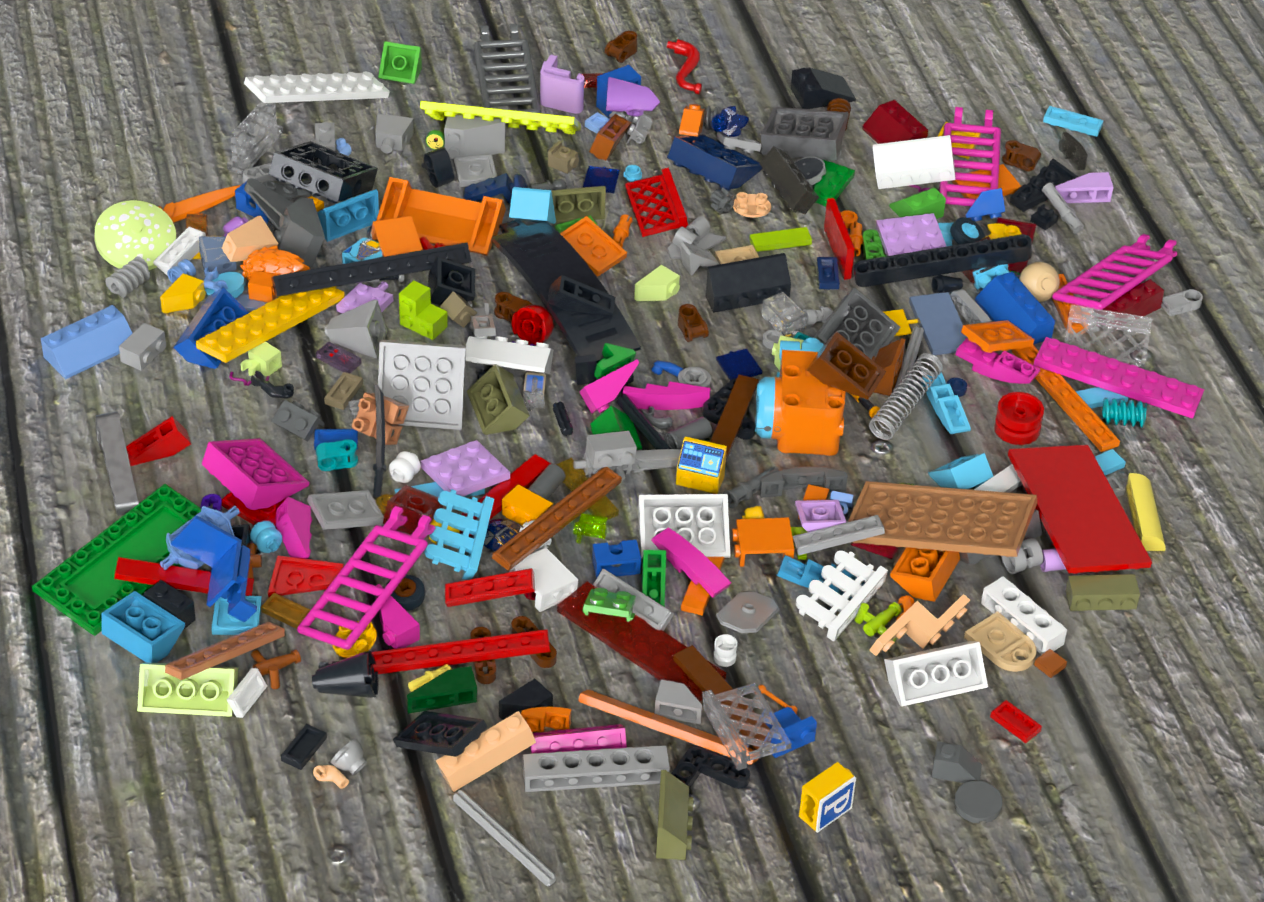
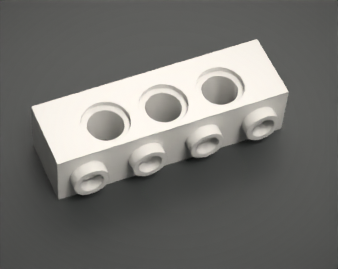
M1004 576L984 588L981 604L993 614L998 611L1034 642L1036 650L1041 655L1049 649L1055 651L1064 645L1067 629Z

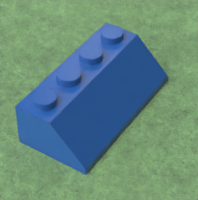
M1013 272L994 277L975 297L976 303L993 322L1010 321L1034 339L1033 345L1043 342L1046 337L1052 339L1055 320Z
M222 287L208 296L173 348L187 362L216 369L221 360L197 349L196 341L235 321L237 318L243 317L249 312Z

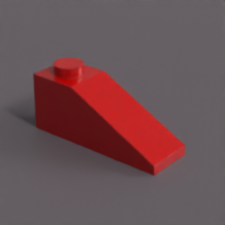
M171 416L126 446L130 466L174 456L191 445L187 430Z

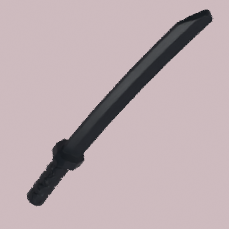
M375 385L376 464H373V471H375L373 498L380 500L382 496L383 474L387 470L385 465L384 394L379 386Z

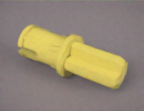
M446 664L436 670L426 671L424 676L408 683L410 692L450 670L451 667Z

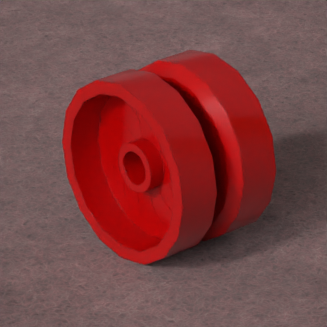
M1012 392L1002 396L998 402L994 430L997 436L1003 441L1014 445H1027L1036 441L1040 436L1044 416L1042 402L1037 397L1024 392Z

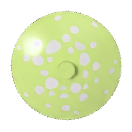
M129 200L110 206L100 215L96 222L94 239L98 252L111 265L120 269L128 264L129 261L139 256L147 263L148 270L157 267L153 264V261L176 240V230L171 218L161 208L148 202Z

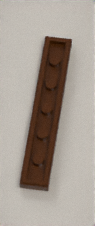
M738 375L710 441L711 443L727 446L726 462L757 389L759 379Z
M693 645L674 654L673 660L758 753L771 746V737L774 732Z

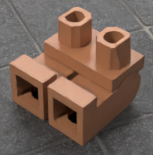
M364 393L363 398L359 401V411L356 419L353 420L352 428L376 438L375 393ZM384 396L385 445L397 444L403 427L398 424H404L409 405Z

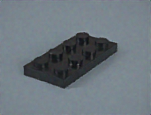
M423 711L393 738L396 747L456 757L462 754L472 741L477 740L481 736L487 725L484 719Z

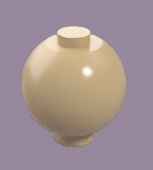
M1045 262L1029 264L1023 269L1019 278L1038 302L1051 299L1052 294L1059 289L1060 279L1057 271Z

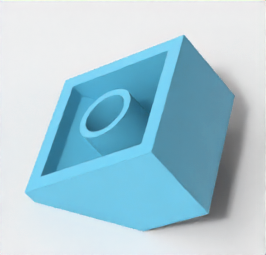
M985 453L963 456L928 472L929 476L940 487L969 490L974 486L975 488L979 487L994 477Z

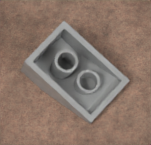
M463 115L447 117L444 128L445 149L450 159L477 155H494L505 152V123L501 122V119L485 121L482 120V117H475L474 119L463 118Z

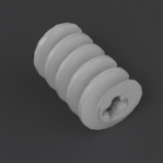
M137 256L106 278V286L112 293L118 294L120 297H126L128 293L133 292V289L138 288L144 281L150 279L148 265L143 258Z

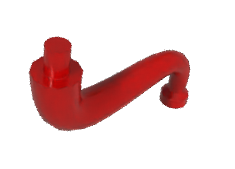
M680 39L677 42L668 41L667 48L674 49L675 54L687 57V60L677 73V84L683 89L694 91L695 94L700 95L701 83L692 84L685 81V78L693 71L700 60L699 50L691 43Z

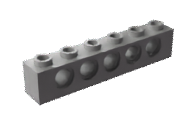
M666 746L523 754L525 792L660 784L661 770H667L668 772L670 770Z

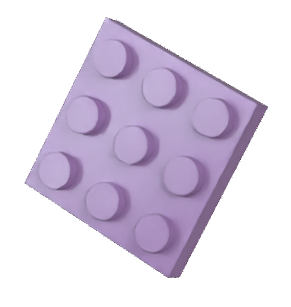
M934 213L876 220V228L886 256L947 247Z
M477 440L421 460V468L444 491L450 492L453 489L460 496H466L510 479V471Z

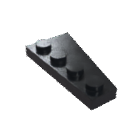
M1053 158L1047 167L1044 166L1037 176H1033L1027 185L1024 184L1011 195L1010 203L1022 212H1025L1048 200V197L1042 192L1046 184L1052 183L1055 187L1078 178V176Z

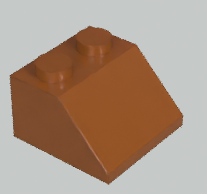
M901 338L880 348L877 356L872 357V360L886 371L874 393L887 396L893 393L902 367L906 339Z

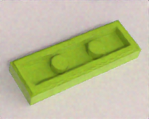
M807 227L756 233L749 236L750 243L754 246L756 252L812 245V238Z

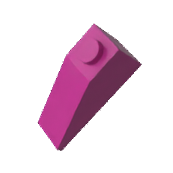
M638 359L594 381L580 391L591 414L596 411L603 413L610 407L609 404L615 400L638 366Z
M390 595L378 611L383 639L387 645H391L394 649L406 648L420 640V625Z

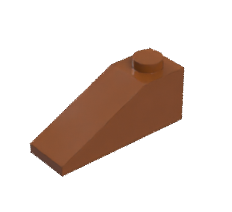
M614 114L597 133L589 152L594 154L596 158L606 161L612 155L632 122Z

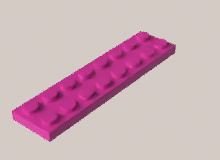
M1048 337L1045 338L1033 364L1036 367L1192 419L1205 390L1196 385H1190L1175 378H1169L1156 372L1123 363L1117 359L1108 358L1096 352H1090L1075 345H1069Z

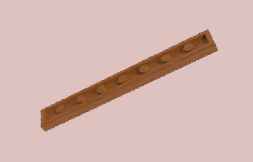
M603 467L496 550L492 555V559L510 571L618 486L622 481V477L610 468Z

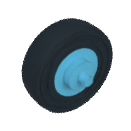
M966 217L958 218L950 229L953 239L958 244L978 242L985 238L982 228L975 221Z

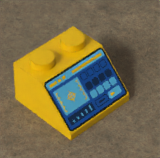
M685 436L677 466L676 485L718 494L725 476L727 446Z

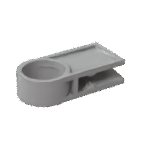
M1189 289L1164 296L1161 306L1169 316H1174L1199 309L1203 296L1199 291ZM1187 298H1192L1197 301H1190Z

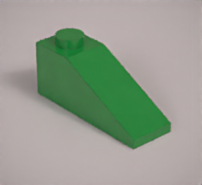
M643 550L642 593L665 607L666 550Z

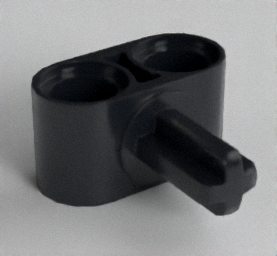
M444 147L424 154L421 166L427 170L430 182L435 188L454 181L455 176L450 157Z

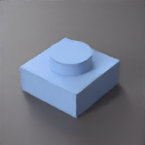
M597 112L585 120V127L598 133L610 119Z

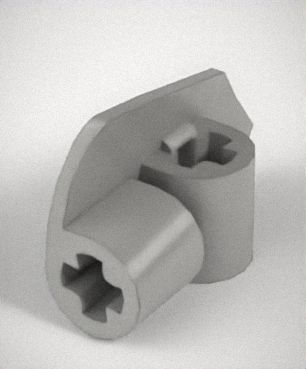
M699 216L686 228L680 227L673 243L667 248L671 259H682L680 247L682 241L708 250L726 240V236L710 233L708 220Z

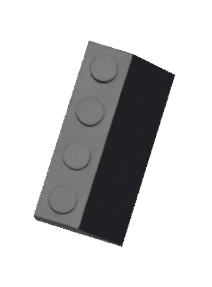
M785 253L708 266L706 299L713 313L790 299L791 280Z

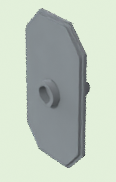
M754 591L740 592L716 614V617L720 624L740 633L758 632L779 611V608L774 599Z

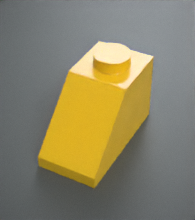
M183 273L160 296L162 312L170 313L195 308L205 298L204 281Z

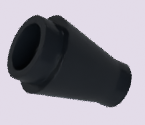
M937 275V277H933L931 287L934 293H946L962 289L963 281L961 278Z

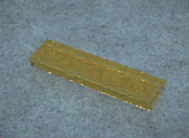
M569 458L556 465L565 473L566 477L563 483L571 491H574L588 480L589 477H586L582 469H574V460ZM606 495L588 508V511L599 523L619 515V510Z

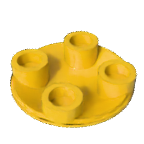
M372 622L369 623L349 650L333 645L336 654L343 658H349L369 651L377 638V632ZM339 626V631L335 636L346 640L353 630Z

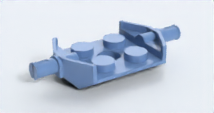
M203 506L201 512L196 516L234 536L230 521L240 514L238 508L236 509V506H233L225 513ZM190 520L171 535L167 533L166 543L170 554L160 562L164 570H167L174 563H179L185 568L196 570L205 564L171 545V540Z

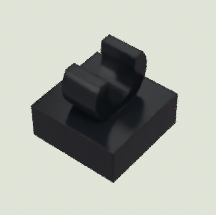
M1042 204L1038 207L1037 212L1031 215L1030 222L1046 231L1058 222V215L1054 214V209L1048 210L1045 208V204Z

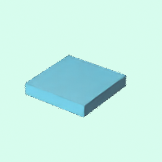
M245 596V600L257 606V611L246 622H242L227 614L229 603L227 599L220 597L214 606L212 635H238L259 626L262 596Z

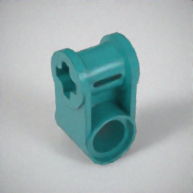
M346 439L319 444L316 447L319 469L331 471L355 467L359 461L355 453L357 450L356 442Z

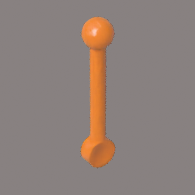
M764 685L758 686L757 690L760 694L767 695L784 708H792L797 714L798 709L796 706H789L766 690Z

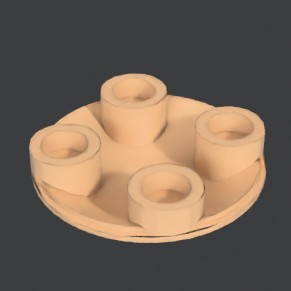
M739 192L734 199L733 209L742 216L756 218L767 215L771 211V203L767 200L768 196L764 193L747 194Z

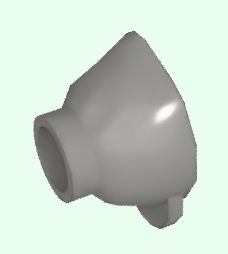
M353 739L336 753L330 763L343 771H349L352 775H355L367 764V761L363 758L364 752L361 744L357 739Z

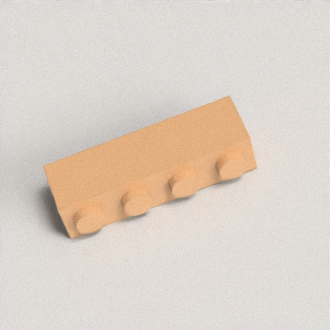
M518 711L482 732L481 736L477 740L472 741L462 754L456 757L444 755L437 759L436 763L452 791L455 792L535 744L536 741L529 725Z

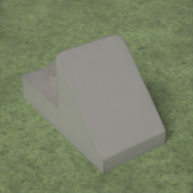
M684 241L681 242L682 264L691 276L699 266L705 268L706 266L719 264L710 251Z

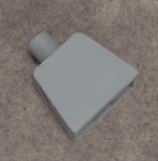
M377 114L376 147L381 148V151L387 154L391 153L392 150L402 151L414 134L413 118Z

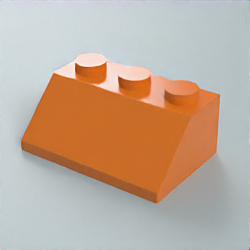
M906 547L891 571L890 576L914 598L935 602L958 564L960 553Z

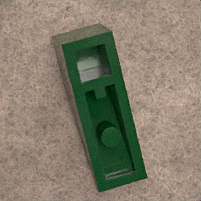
M472 666L447 670L407 694L408 714L476 703L477 685Z

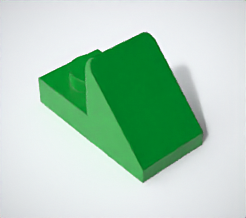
M605 343L602 351L604 358L597 363L594 376L598 380L633 362L636 352L633 349Z

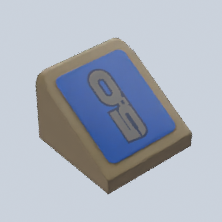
M526 372L523 398L544 399L546 374Z

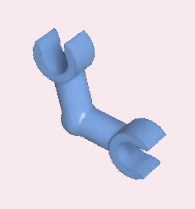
M208 267L205 268L204 288L213 289L215 292L222 287L228 289L224 280L212 281L219 276L217 267L212 272H209Z

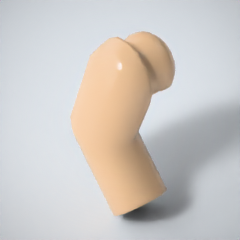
M318 765L313 770V775L317 780L332 781L340 789L345 788L349 783V780L333 765Z

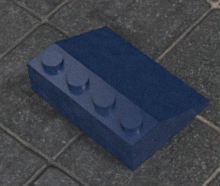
M700 134L698 137L689 135L675 136L667 157L673 161L674 165L686 167L690 173L700 174L704 176V180L711 183L716 182L720 184V188H725L728 191L741 187L764 169L765 166L736 150L725 148L722 143L704 134Z

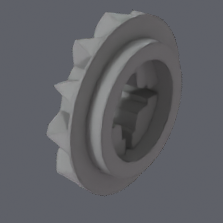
M688 367L678 374V383L709 387L711 375L703 368Z

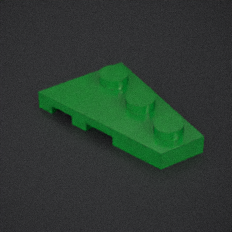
M823 160L826 166V174L822 176L818 183H815L812 202L826 206L828 198H834L836 201L854 178L855 170Z

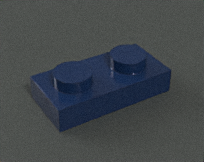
M817 257L819 289H839L837 257Z

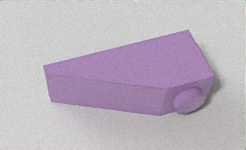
M1109 172L1085 174L1057 185L1055 188L1066 203L1111 202L1113 184Z

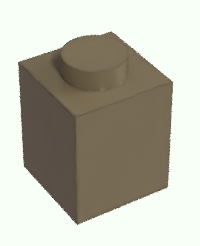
M454 291L440 306L443 310L447 311V315L463 328L471 321V316L477 314L470 304Z

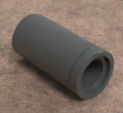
M700 417L666 433L665 441L671 449H682L685 436L704 440L712 435V428L706 418Z
M550 464L528 490L548 500L565 480V473L559 466Z

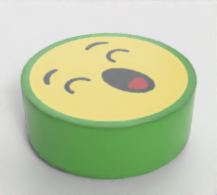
M438 130L430 131L426 137L427 146L433 150L443 147L445 135Z

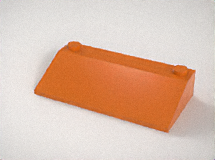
M389 177L376 221L412 216L419 239L426 237L431 244L436 245L439 242L445 246L468 242L469 252L488 255L493 245L492 237L497 236L500 230L499 225L502 224L506 208L501 199L484 196L482 203L412 189L409 181Z

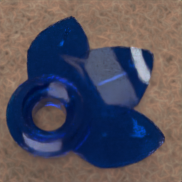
M736 106L726 107L720 114L712 118L711 127L714 131L722 132L726 136L736 137L741 135L740 129L747 125L749 117L736 114Z

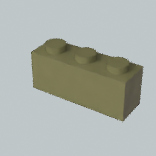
M1135 574L1068 576L1065 590L1070 611L1137 609L1140 596Z

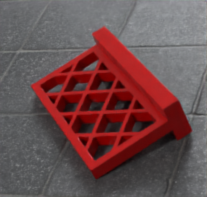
M669 167L661 169V175L625 184V189L642 237L688 226L687 216ZM660 182L657 188L651 186L654 183ZM634 188H641L639 192L631 191ZM646 190L653 192L650 196L644 195ZM658 194L664 196L661 200L655 198ZM639 199L645 200L642 205L636 203ZM650 203L657 204L655 208L647 207ZM662 206L669 208L666 212L660 211ZM643 211L650 213L647 217L641 216ZM655 215L661 216L658 221L652 219ZM666 219H670V220H673V221H674V222L668 223V224L664 223V221H665ZM647 224L654 225L652 228L644 229Z

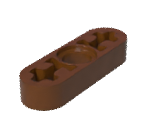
M518 616L511 622L512 634L525 632L523 628H526V632L539 630L525 616ZM550 642V652L543 653L545 656L542 657V653L530 654L536 664L542 668H551L557 661V651Z
M476 627L471 631L470 639L491 637V632L485 627ZM495 659L473 662L475 678L479 683L491 684L496 680ZM483 667H487L488 674H484Z

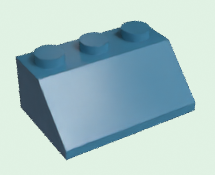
M377 189L317 212L325 236L324 239L328 242L372 225L373 221L377 220L379 213Z
M136 591L102 612V634L148 663H157L168 656L185 627L183 621Z

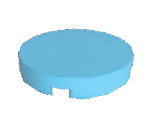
M238 272L221 273L218 278L212 280L214 282L224 280L228 287L226 290L234 298L241 295L245 290L244 286H246L244 277ZM205 288L207 297L215 292L213 289Z

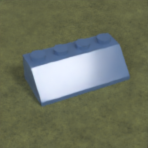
M111 305L42 337L43 357L66 380L120 354L119 346L133 333L124 315L114 305Z

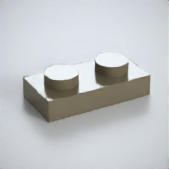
M343 372L325 396V404L344 410L348 405V401L352 400L363 385V378Z

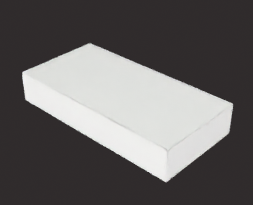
M251 668L227 699L236 717L243 718L267 687L258 668Z

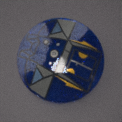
M507 519L489 521L484 546L493 551L498 550L516 536L521 527Z

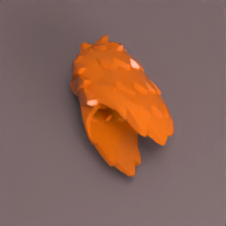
M278 246L255 250L240 265L243 270L242 276L247 278L248 281L254 271L283 275L310 270V267L303 264L304 260L298 255L278 250Z

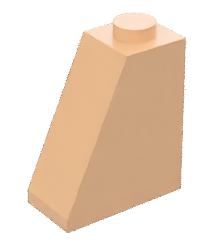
M257 216L229 232L222 249L230 262L246 260L255 250L278 246L279 243L262 216Z

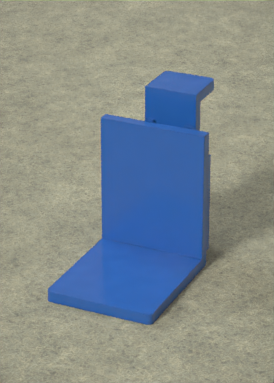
M194 516L171 540V545L212 567L207 606L211 607L220 597L227 599L229 603L227 614L242 622H246L257 611L256 605L245 600L250 549L244 545L241 546L242 540L199 516Z

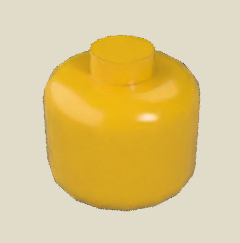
M761 506L746 508L745 515L742 516L743 519L765 518Z

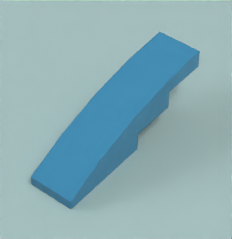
M786 555L782 559L776 575L809 588V584L813 580H819L822 583L825 581L821 575L824 566L809 559L806 564H803ZM845 569L842 571L843 574L855 581L857 577ZM833 584L829 586L840 595L845 593Z

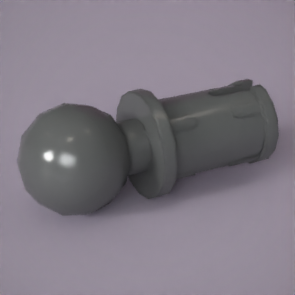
M556 179L552 183L546 180L543 183L529 184L530 189L563 190L567 188L566 182L562 179Z

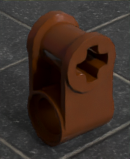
M634 31L623 32L606 45L605 54L616 58L619 63H623L637 52V33Z
M1009 140L1005 144L1006 152L1002 157V161L1007 165L1025 171H1032L1041 158V152L1035 147L1015 140Z
M499 292L495 295L496 307L494 314L496 317L512 323L513 315L519 309L533 304L508 292Z
M692 304L681 305L678 314V327L682 331L685 340L691 342L695 338H707L709 335L708 326L697 308Z

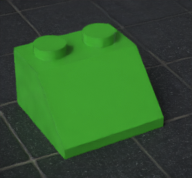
M932 188L890 203L889 207L899 217L934 213L936 219L944 216L946 198L936 188Z

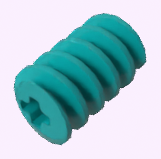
M1104 398L1102 419L1105 418L1107 425H1109L1111 419H1114L1115 425H1118L1119 421L1122 420L1123 426H1126L1128 421H1131L1132 427H1135L1136 422L1139 421L1140 427L1143 428L1146 420L1147 403L1143 407L1142 401H1138L1135 406L1133 400H1130L1126 405L1125 400L1121 399L1118 405L1117 400L1113 398L1109 404L1108 398Z

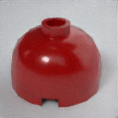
M527 305L513 315L512 330L514 334L518 335L520 340L528 341V345L535 344L536 346V343H544L552 334L554 327L553 318L549 311L542 306Z

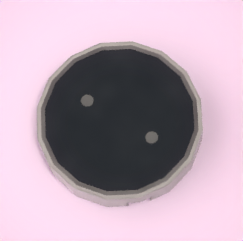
M817 157L801 158L790 165L788 169L789 181L794 185L800 184V186L804 187L818 183L822 176L826 174L825 163Z

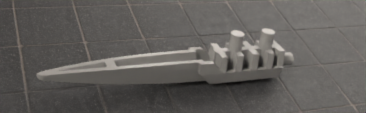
M681 449L636 450L635 464L611 466L608 468L624 480V471L626 474H630L631 471L636 473L643 472V470L677 467ZM586 452L583 460L573 462L574 469H584L586 477H591V473L595 474L602 469L592 468Z

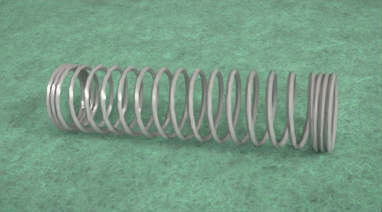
M929 353L921 354L903 380L900 381L893 393L881 406L880 410L871 419L869 428L876 437L883 440L892 439L898 427L902 425L908 414L911 413L934 380L940 375L943 365L936 356ZM926 358L933 361L938 366L939 371L937 372L931 364L921 361V359ZM922 363L931 366L935 372L925 368ZM915 371L919 372L924 378H927L929 382H925L924 379L916 375ZM912 376H916L918 380L925 383L926 387H923L919 382L914 380ZM908 380L913 381L917 386L921 387L923 391H919L914 385L910 384ZM905 384L909 385L912 389L917 391L919 395H916L913 391L906 388ZM902 389H906L911 395L915 396L916 400H913L908 394L904 393ZM899 393L911 400L913 404H909L904 398L900 397ZM895 397L900 398L901 401H903L905 404H908L910 408H906L903 404L898 402ZM892 402H896L900 407L905 409L906 413L902 412L899 408L894 406ZM889 406L901 413L903 417H899L895 412L891 411ZM886 411H890L891 414L898 417L900 422L889 416ZM882 415L887 416L890 420H892L893 422H895V423H896V426H893V425L890 423V421H888L887 419L883 418ZM875 421H878L881 427H883L885 430L890 431L891 435H887L880 431L877 428ZM880 422L884 423L889 429L885 428Z

